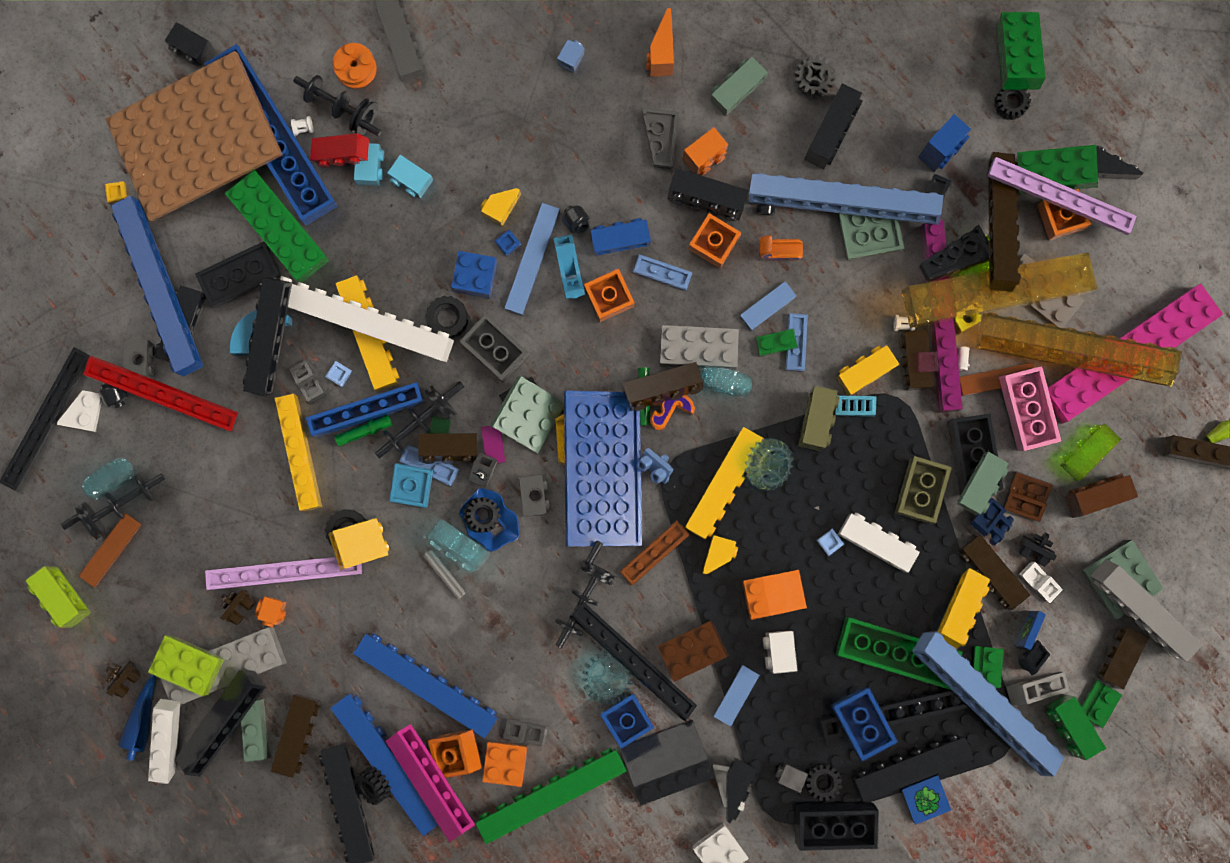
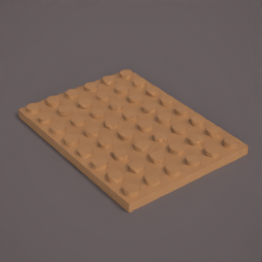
M236 51L105 118L149 221H155L283 155Z

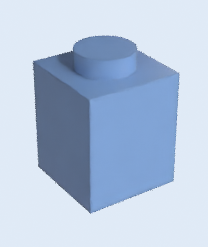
M567 39L557 58L558 65L574 73L585 54L583 45L576 40L571 41Z

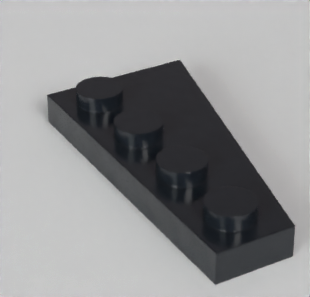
M977 225L973 230L962 235L960 239L950 243L945 249L938 251L923 261L919 267L929 283L989 261V241L980 225Z

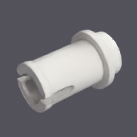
M957 347L959 371H968V368H970L968 364L970 348Z

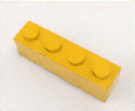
M970 568L962 574L937 631L949 645L956 649L966 644L969 638L967 635L968 630L972 629L976 621L974 616L983 605L981 603L982 597H985L989 591L988 583L990 579Z

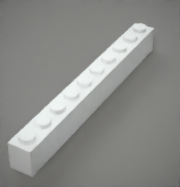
M283 276L280 278L281 280L292 282L289 278ZM298 282V285L292 284L288 307L444 362L448 360L454 340L449 339L450 334L441 331L435 334L431 332L432 328L420 325V328L413 326L414 322L403 318L401 322L395 320V315L386 312L384 316L378 314V309L369 306L367 310L360 308L361 304L350 300V303L343 302V297L335 294L329 297L326 296V291L315 288V291L309 290V285Z

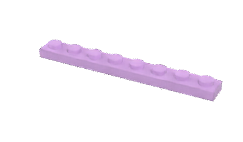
M998 157L994 158L987 175L990 178L1126 235L1131 233L1137 217Z
M336 557L206 570V589L214 590L362 574V564L340 571Z

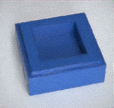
M507 230L495 240V243L506 256L521 246L519 240L510 230Z

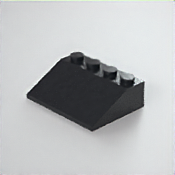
M693 720L620 748L641 806L715 778Z

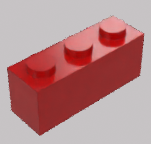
M358 133L312 138L310 161L317 163L319 167H329L330 164L343 166L344 163L360 164L361 161H368L369 138Z

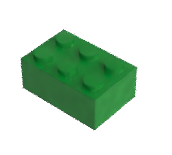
M1064 694L1045 705L1047 709L1045 713L1048 719L1056 724V732L1061 739H1065L1068 744L1066 749L1072 757L1075 756L1087 761L1107 749L1075 696Z

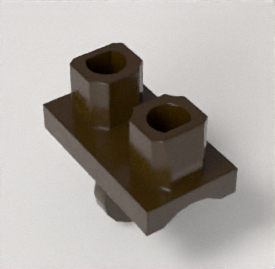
M241 590L238 595L234 591L229 596L222 594L221 598L224 602L220 607L224 610L226 609V611L220 618L239 625L244 619V616L237 611L240 606L250 610L256 603L249 596L250 592Z
M130 660L120 673L118 671L122 667L119 664L114 668L108 666L105 669L108 673L105 680L110 683L114 678L107 687V694L110 696L115 694L124 698L129 691V688L123 684L124 680L127 678L131 682L136 683L140 678L141 673L134 668V663Z

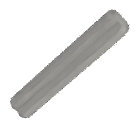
M433 550L427 551L424 554L427 562L457 599L463 597L465 591Z

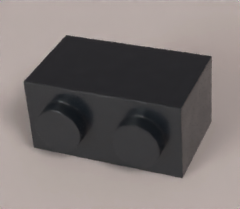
M178 22L175 23L164 40L171 52L176 55L181 53L184 55V59L192 64L196 62L201 65L213 47L207 39Z

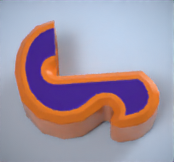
M772 235L763 236L759 240V256L766 260H800L803 257V242L800 239H772Z
M686 395L677 400L664 401L660 404V413H657V411L652 412L650 425L655 430L664 429L676 407L693 416L695 410L693 401Z

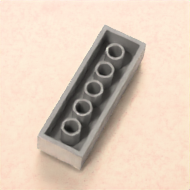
M1106 559L1090 576L1095 580L1093 584L1099 590L1108 594L1107 597L1114 604L1117 603L1124 614L1135 620L1134 623L1139 628L1148 632V636L1154 642L1163 646L1162 649L1168 655L1173 656L1177 660L1181 658L1188 662L1203 646L1198 639L1119 565Z
M268 627L209 651L225 658L209 694L228 687L240 669L256 671L259 675L287 663L274 627ZM161 678L168 699L180 701V706L204 697Z

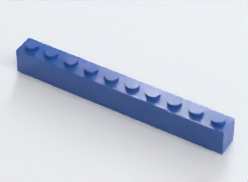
M130 195L111 205L114 212L112 216L118 223L120 236L125 241V250L132 259L131 266L138 275L137 282L145 293L144 300L150 306V316L158 327L156 329L157 334L163 340V350L171 361L169 363L170 368L174 373L186 376L204 366L141 203Z

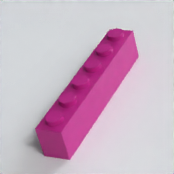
M411 724L386 740L389 748L449 842L475 825Z

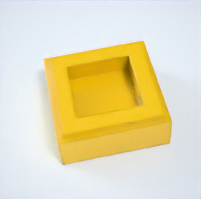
M124 181L105 184L108 204L117 203L127 197Z

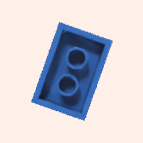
M953 114L927 143L918 158L934 172L938 168L942 170L969 139L970 136L967 134L971 128Z
M863 687L830 705L858 759L861 761L897 743L893 732L868 687Z

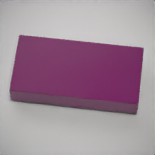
M491 426L481 427L485 455L497 459L496 464L505 463L502 433Z

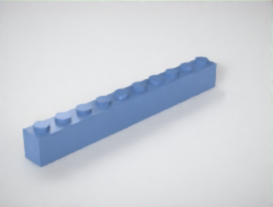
M759 173L752 174L749 203L939 225L943 195L920 193L915 190L902 191L897 188L885 189L878 186L867 187L859 184L849 185L842 184L841 182L805 180L800 177L787 178L782 175L770 176Z
M923 633L912 652L1041 776L1054 777L1065 758L1059 752V749L1046 740V736L1038 732L1034 725L1021 715V712L1009 703L1006 697L1000 695L995 690V686L988 683L983 678V675L970 665L967 659L961 657L957 653L956 648L949 645L940 633Z

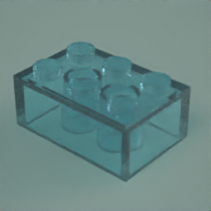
M443 519L438 521L427 537L431 540L429 543L431 546L440 551L442 549L447 551L445 554L447 557L456 562L460 560L463 563L461 566L470 573H473V571L479 572L491 555V552Z

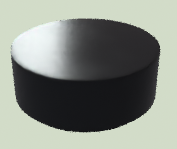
M758 205L756 213L759 215H774L776 207Z

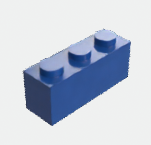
M642 218L633 219L631 223L626 224L616 222L610 227L600 225L594 227V230H590L595 256L651 245L647 220H642Z

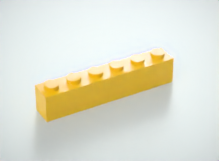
M357 275L335 283L340 297L344 298L343 302L350 303V300L360 303V308L366 310L368 306L374 308L371 298H367L364 292L367 290L364 280H360ZM353 330L374 390L379 392L398 385L397 379L400 377L396 367L392 368L390 362L393 361L390 350L386 351L384 346L387 342Z
M290 394L277 397L275 402L299 511L306 512L323 508L298 396Z
M745 427L742 428L686 524L685 529L704 540L707 536L711 538L716 529L713 526L716 520L720 521L726 511L723 510L725 504L732 502L735 496L732 492L736 486L740 487L745 477L742 475L745 470L749 471L755 461L752 458L755 453L759 455L764 446L761 443L764 438Z

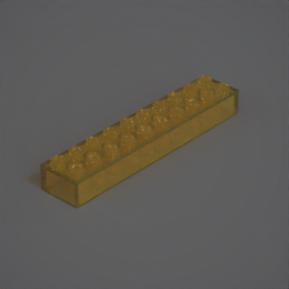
M1089 252L1020 265L1018 268V273L1021 274L1020 284L1016 285L1013 292L990 290L989 271L908 286L902 290L909 326L913 328L1089 294L1098 289Z
M993 312L983 313L976 346L977 349L1172 387L1178 374L1182 351L1174 347L1164 348L1153 343H1138L1133 339H1117L1112 335L1102 336L1092 331L1081 332L1071 327L1060 328L1054 324L1045 325L1034 320H1019L1014 316L1003 317Z

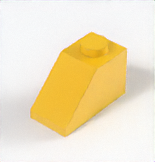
M515 188L490 195L489 199H485L480 207L482 215L503 226L521 195L520 190Z
M713 535L702 573L708 574L728 563L732 558H735L738 547L735 546L736 542Z

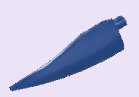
M153 674L138 696L119 742V747L128 749L126 757L128 760L134 761L136 751L144 752L149 734L151 703L156 676Z

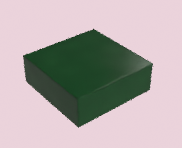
M432 416L429 434H449L452 419L448 420L447 418Z

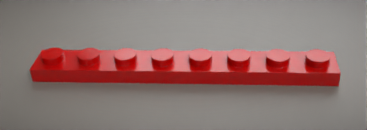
M92 355L89 357L84 371L85 376L230 432L233 430L239 413Z

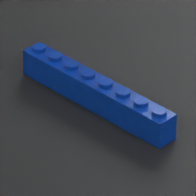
M365 634L354 651V655L471 730L473 729L478 735L486 738L498 719V716H496L497 712L489 706L486 708L479 705L481 701L473 696L468 698L463 694L464 690L456 685L451 687L447 684L448 680L439 674L437 677L430 673L431 669L423 664L417 665L414 663L415 659L406 653L404 656L397 652L399 649L391 643H388V645L381 642L382 638L377 634Z
M348 694L330 709L372 767H376L377 771L380 770L381 774L386 776L385 780L389 781L388 785L391 786V793L424 836L435 828L438 823L386 743L385 731L381 726L377 727L373 722L375 718L371 712L364 710L361 698L357 694Z

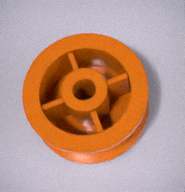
M345 44L336 51L333 57L334 72L339 81L346 87L353 89L363 88L370 84L376 75L377 66L373 55L362 44Z

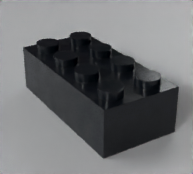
M843 83L841 84L804 158L805 161L822 169H825L827 164L831 165L838 151L835 148L839 149L863 102L860 99L861 92Z
M676 168L669 188L668 199L674 204H687L689 208L694 210H706L708 214L710 213L713 216L723 215L729 221H740L749 190Z
M991 413L948 421L960 496L983 454L990 452L998 457ZM1000 479L997 484L999 486L998 491L1004 490L1003 481Z
M873 802L796 804L795 843L799 851L878 849L879 810Z

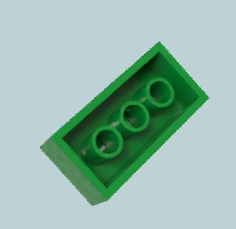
M1001 12L997 22L1002 90H1040L1046 76L1039 12Z
M1096 145L1017 152L1018 166L1073 190L1098 188ZM1019 190V191H1020V195H1021V194H1028V193H1026V192H1023V191Z

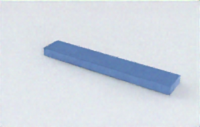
M544 203L541 204L505 305V310L523 316L560 212L559 208Z

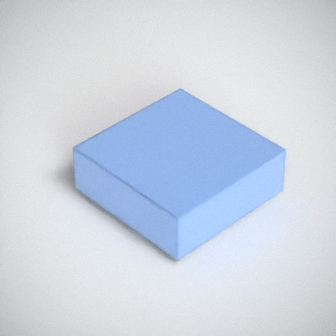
M335 361L325 377L343 387L352 371Z
M833 529L816 540L828 556L844 545Z

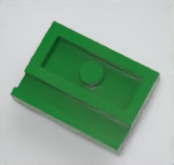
M974 646L972 667L979 671L988 683L995 686V688H1001L1004 649Z
M1095 680L1081 707L1092 723L1100 728H1104L1122 694L1101 681Z

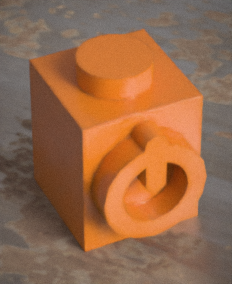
M271 597L261 598L256 608L255 617H258V620H262V625L273 627L274 624L280 625V622H283L286 617L287 611L284 609L287 602Z

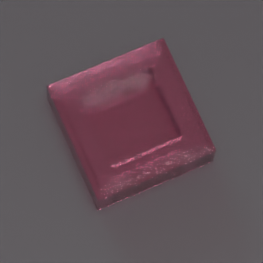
M938 352L917 353L918 373L939 371Z

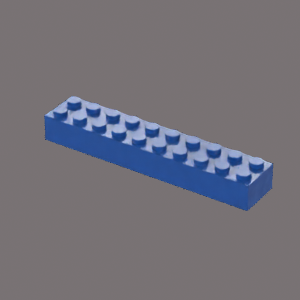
M236 44L205 62V65L207 66L233 51L238 52L283 154L266 164L299 218L307 226L338 206L242 50Z

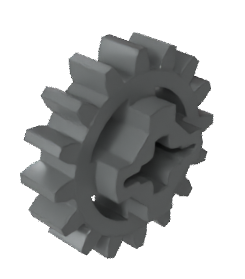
M810 55L808 61L803 58L801 61L802 65H797V71L794 73V76L797 77L795 83H800L798 86L799 90L805 89L803 94L810 92L811 97H813L814 93L821 96L822 91L827 93L828 87L832 88L833 83L831 81H834L836 77L832 75L835 69H830L832 63L826 64L825 57L819 60V55L815 59ZM804 70H805V74L807 75V76L805 77V79H803V71H804ZM825 73L827 74V81H826V82H825V79H824V77H823Z

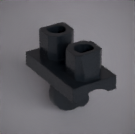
M1045 532L1042 536L1035 534L1033 539L1039 542L1025 535L1022 537L1019 553L1024 557L1029 558L1033 551L1038 552L1039 555L1035 561L1043 567L1050 560L1054 561L1057 557L1055 551L1045 547L1046 545L1051 548L1053 542L1048 540V533Z

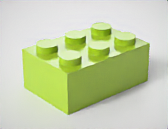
M44 566L25 580L28 584V590L31 594L38 597L40 600L39 605L44 611L49 612L51 615L50 620L56 627H74L91 614L58 567Z
M165 635L148 672L200 696L209 695L225 658L173 635Z

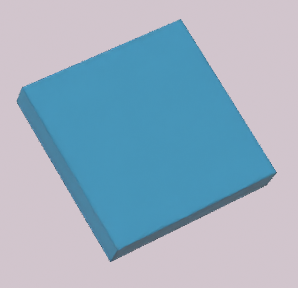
M395 463L389 501L427 508L434 469Z

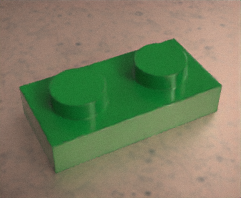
M794 329L756 337L761 357L798 348Z

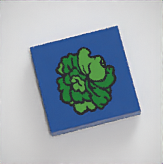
M1029 611L1014 645L1015 647L1026 650L1032 649L1045 619V613Z
M938 774L901 788L915 825L951 811Z

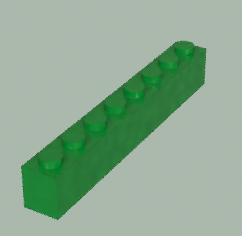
M610 747L601 752L602 756L596 759L590 757L583 761V766L579 768L573 766L567 769L566 775L562 777L556 775L548 780V784L544 786L539 784L531 788V793L527 795L521 793L513 798L514 802L508 805L504 802L495 807L496 811L492 813L487 811L479 815V820L475 824L485 844L627 772L617 749L612 750Z

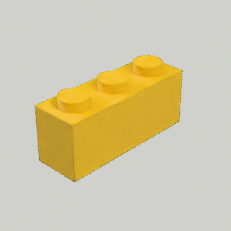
M879 345L871 351L872 355L866 358L863 355L855 361L856 365L851 368L846 366L839 371L840 375L836 378L848 396L856 393L899 365L887 345L883 348Z

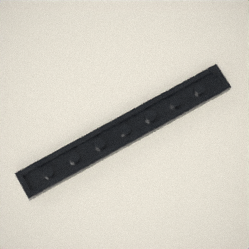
M73 347L1 477V484L19 491L83 375L91 355Z
M582 601L569 617L683 721H686L697 705Z

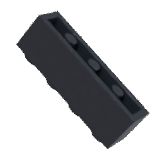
M180 285L175 293L193 336L206 297L201 291ZM161 339L160 343L156 345L155 357L170 363L169 356L163 350L164 343Z

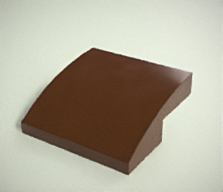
M1015 471L1006 496L1004 508L1007 511L1040 522L1053 484Z

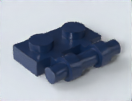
M991 497L988 501L990 505L987 511L976 515L970 524L984 537L990 533L991 539L989 542L995 546L1003 540L1005 532L1011 529L1014 518L1011 516L1006 518L1003 515L1006 509Z

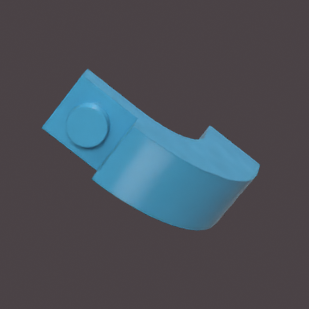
M567 235L553 238L566 299L585 295L573 236Z
M257 310L247 314L236 325L230 340V354L233 356H249V342L253 337L254 329L252 326ZM286 315L285 326H292V318L289 315Z

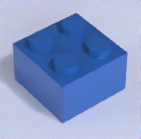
M458 251L451 286L453 292L491 299L498 263L496 257Z
M634 693L600 713L620 748L625 747L654 728Z

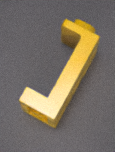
M377 518L329 533L340 571L388 555L389 547L386 540L383 539V528L381 523L377 521Z

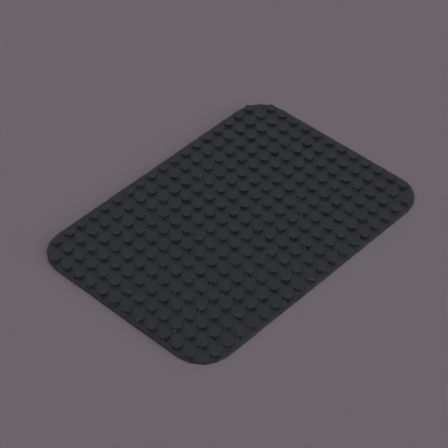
M885 393L867 395L876 396V415L874 417L836 415L834 426L829 430V434H832L830 445H827L822 451L798 446L805 415L753 430L752 432L764 438L761 442L764 446L759 455L757 453L754 454L752 460L755 462L749 471L745 470L742 476L745 479L741 486H736L732 492L735 494L732 502L725 504L723 510L726 512L720 521L716 520L713 525L716 529L712 536L736 542L735 546L738 547L736 557L710 573L703 574L702 571L712 536L711 538L707 536L704 540L686 529L690 535L678 545L701 623L713 621L728 653L726 658L714 663L724 696L742 665L759 675L733 721V726L745 763L757 769L756 774H758V777L752 787L760 806L774 820L789 825L795 824L796 804L862 803L863 801H861L852 779L857 776V772L865 769L871 771L875 769L874 766L883 762L889 764L893 762V758L901 755L907 757L911 755V751L919 748L925 750L930 748L929 744L937 741L943 743L948 741L947 737L955 734L964 736L974 760L938 773L940 780L990 765L1003 758L1011 748L970 707L889 726L897 743L863 761L858 759L847 736L830 740L822 738L818 719L834 716L835 713L830 705L863 687L870 689L878 705L946 690V688L835 655L845 617L918 639L925 632H937L960 578L967 571L965 562L960 556L962 553L944 498L935 524H928L894 513L910 458L916 456L929 461L931 459L919 422L911 407L899 397ZM850 401V411H853V401ZM858 401V411H861V401ZM866 401V411H869V401ZM846 402L842 403V411H845ZM738 435L688 450L675 457L669 464L674 470L666 484L661 482L663 502L671 525L678 520L685 528ZM858 513L865 517L864 521L871 524L874 522L881 526V531L887 534L891 532L899 536L898 540L904 544L907 541L915 545V550L920 553L909 573H904L841 536L839 538L844 545L829 556L816 540L831 529L838 534L847 516ZM799 570L807 608L752 620L749 619L742 581ZM981 610L974 616L976 621L972 629L968 630L967 635L969 638L966 644L956 649L963 652L961 657L967 659L971 666L973 663L974 646L993 648ZM793 631L797 671L771 673L769 669H766L765 657H768V652L763 647V637H766V633ZM1002 677L1001 688H996L995 690L1000 695L1006 697L1010 703L1009 695ZM784 763L806 773L810 771L811 767H815L814 765L826 764L839 772L842 779V788L839 789L840 793L836 794L834 799L820 801L808 792L806 783H804L801 792H797L778 783L775 775L778 767L783 766ZM824 774L818 776L816 786L821 790L829 788L831 784L829 776ZM901 788L866 802H873L902 793Z

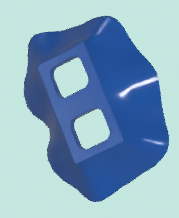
M479 488L462 505L459 515L463 522H466L463 519V516H465L463 510L466 509L467 503H470L473 499L486 497V499H492V502H496V507L500 509L498 514H501L498 521L503 526V530L499 534L494 536L490 531L476 533L474 530L468 529V525H465L467 534L471 539L479 542L487 551L493 552L519 538V521L517 515L505 507L504 500L499 493ZM478 508V509L476 510V512H475V518H476V520H477L478 522L484 523L487 519H485L484 521H482V520L479 518V516L477 515V512H478L481 508Z

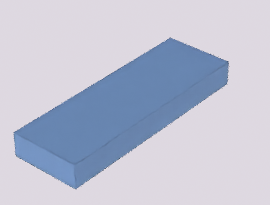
M640 254L633 269L634 274L684 291L687 290L693 273Z
M785 281L742 313L740 317L752 331L797 296Z
M788 314L787 330L794 329L798 348L786 351L785 371H805L807 314Z
M407 444L405 453L402 454L399 462L406 465L434 469L432 478L449 486H452L460 470L450 464H444L442 461H434L433 464L419 462L418 449Z
M742 665L716 710L714 717L731 726L759 675Z

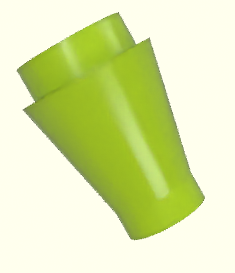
M1222 420L1209 434L1205 435L1208 442L1217 443L1230 438V420Z

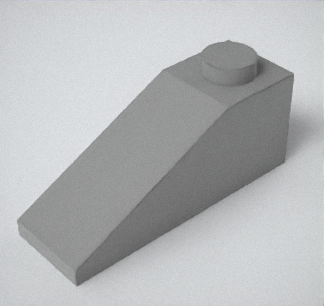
M1065 672L1006 686L1012 706L1030 704L1069 691Z

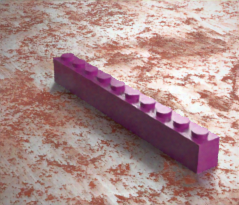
M941 220L939 225L923 223L920 227L924 261L946 248L944 220ZM946 276L929 283L926 280L939 413L958 412L963 409L950 278Z

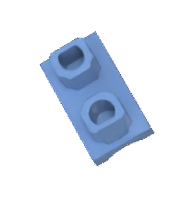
M650 448L644 451L642 458L637 464L639 470L646 471L648 469L651 472L650 478L656 484L661 481L666 484L674 470L667 463L669 457L666 454L660 457Z

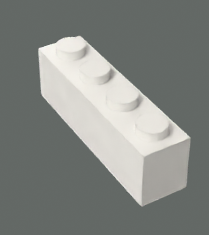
M858 513L847 516L837 535L902 572L909 573L920 553L915 550V545L907 541L904 544L898 540L899 536L891 532L887 534L881 531V526L874 522L871 524L864 521L865 517Z
M160 699L153 708L148 781L168 784L175 774L180 701Z

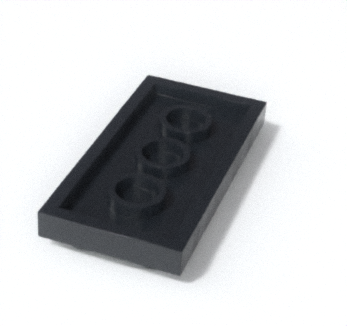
M264 241L195 273L212 309L259 287L263 278L281 277Z

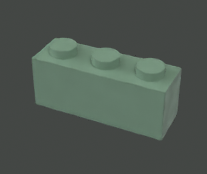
M753 57L748 61L746 59L742 61L735 73L731 72L721 86L718 84L711 91V101L725 116L767 77L768 72Z
M990 452L984 453L956 504L975 515L985 513L990 505L988 503L990 497L994 496L999 489L997 485L999 480H1003L1008 473L1007 466L1009 463Z
M257 699L241 720L244 762L269 758L264 699Z

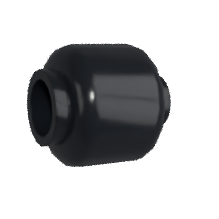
M569 206L564 210L562 222L571 233L581 234L588 229L590 217L581 206Z
M106 383L101 385L102 389L99 390V394L105 406H113L116 409L125 405L124 400L128 398L127 391Z

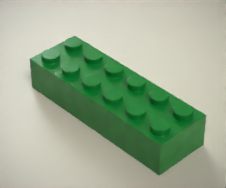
M255 170L225 193L297 282L303 283L330 261Z
M845 617L835 655L952 690L912 652L919 641L918 638ZM957 650V653L962 656L963 652Z

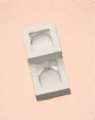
M1031 561L1019 573L1020 577L1048 603H1051L1063 590L1034 561Z

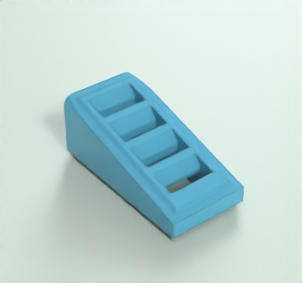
M839 396V404L835 408V415L874 417L876 415V396ZM842 400L846 401L845 411H842ZM850 401H853V411H850ZM858 401H861V411H858ZM866 401H869V411H866Z

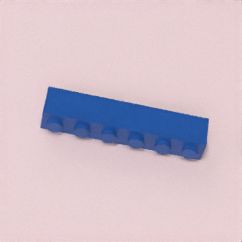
M416 382L306 417L311 436L318 438L368 422L369 420L424 404L425 401L420 385Z

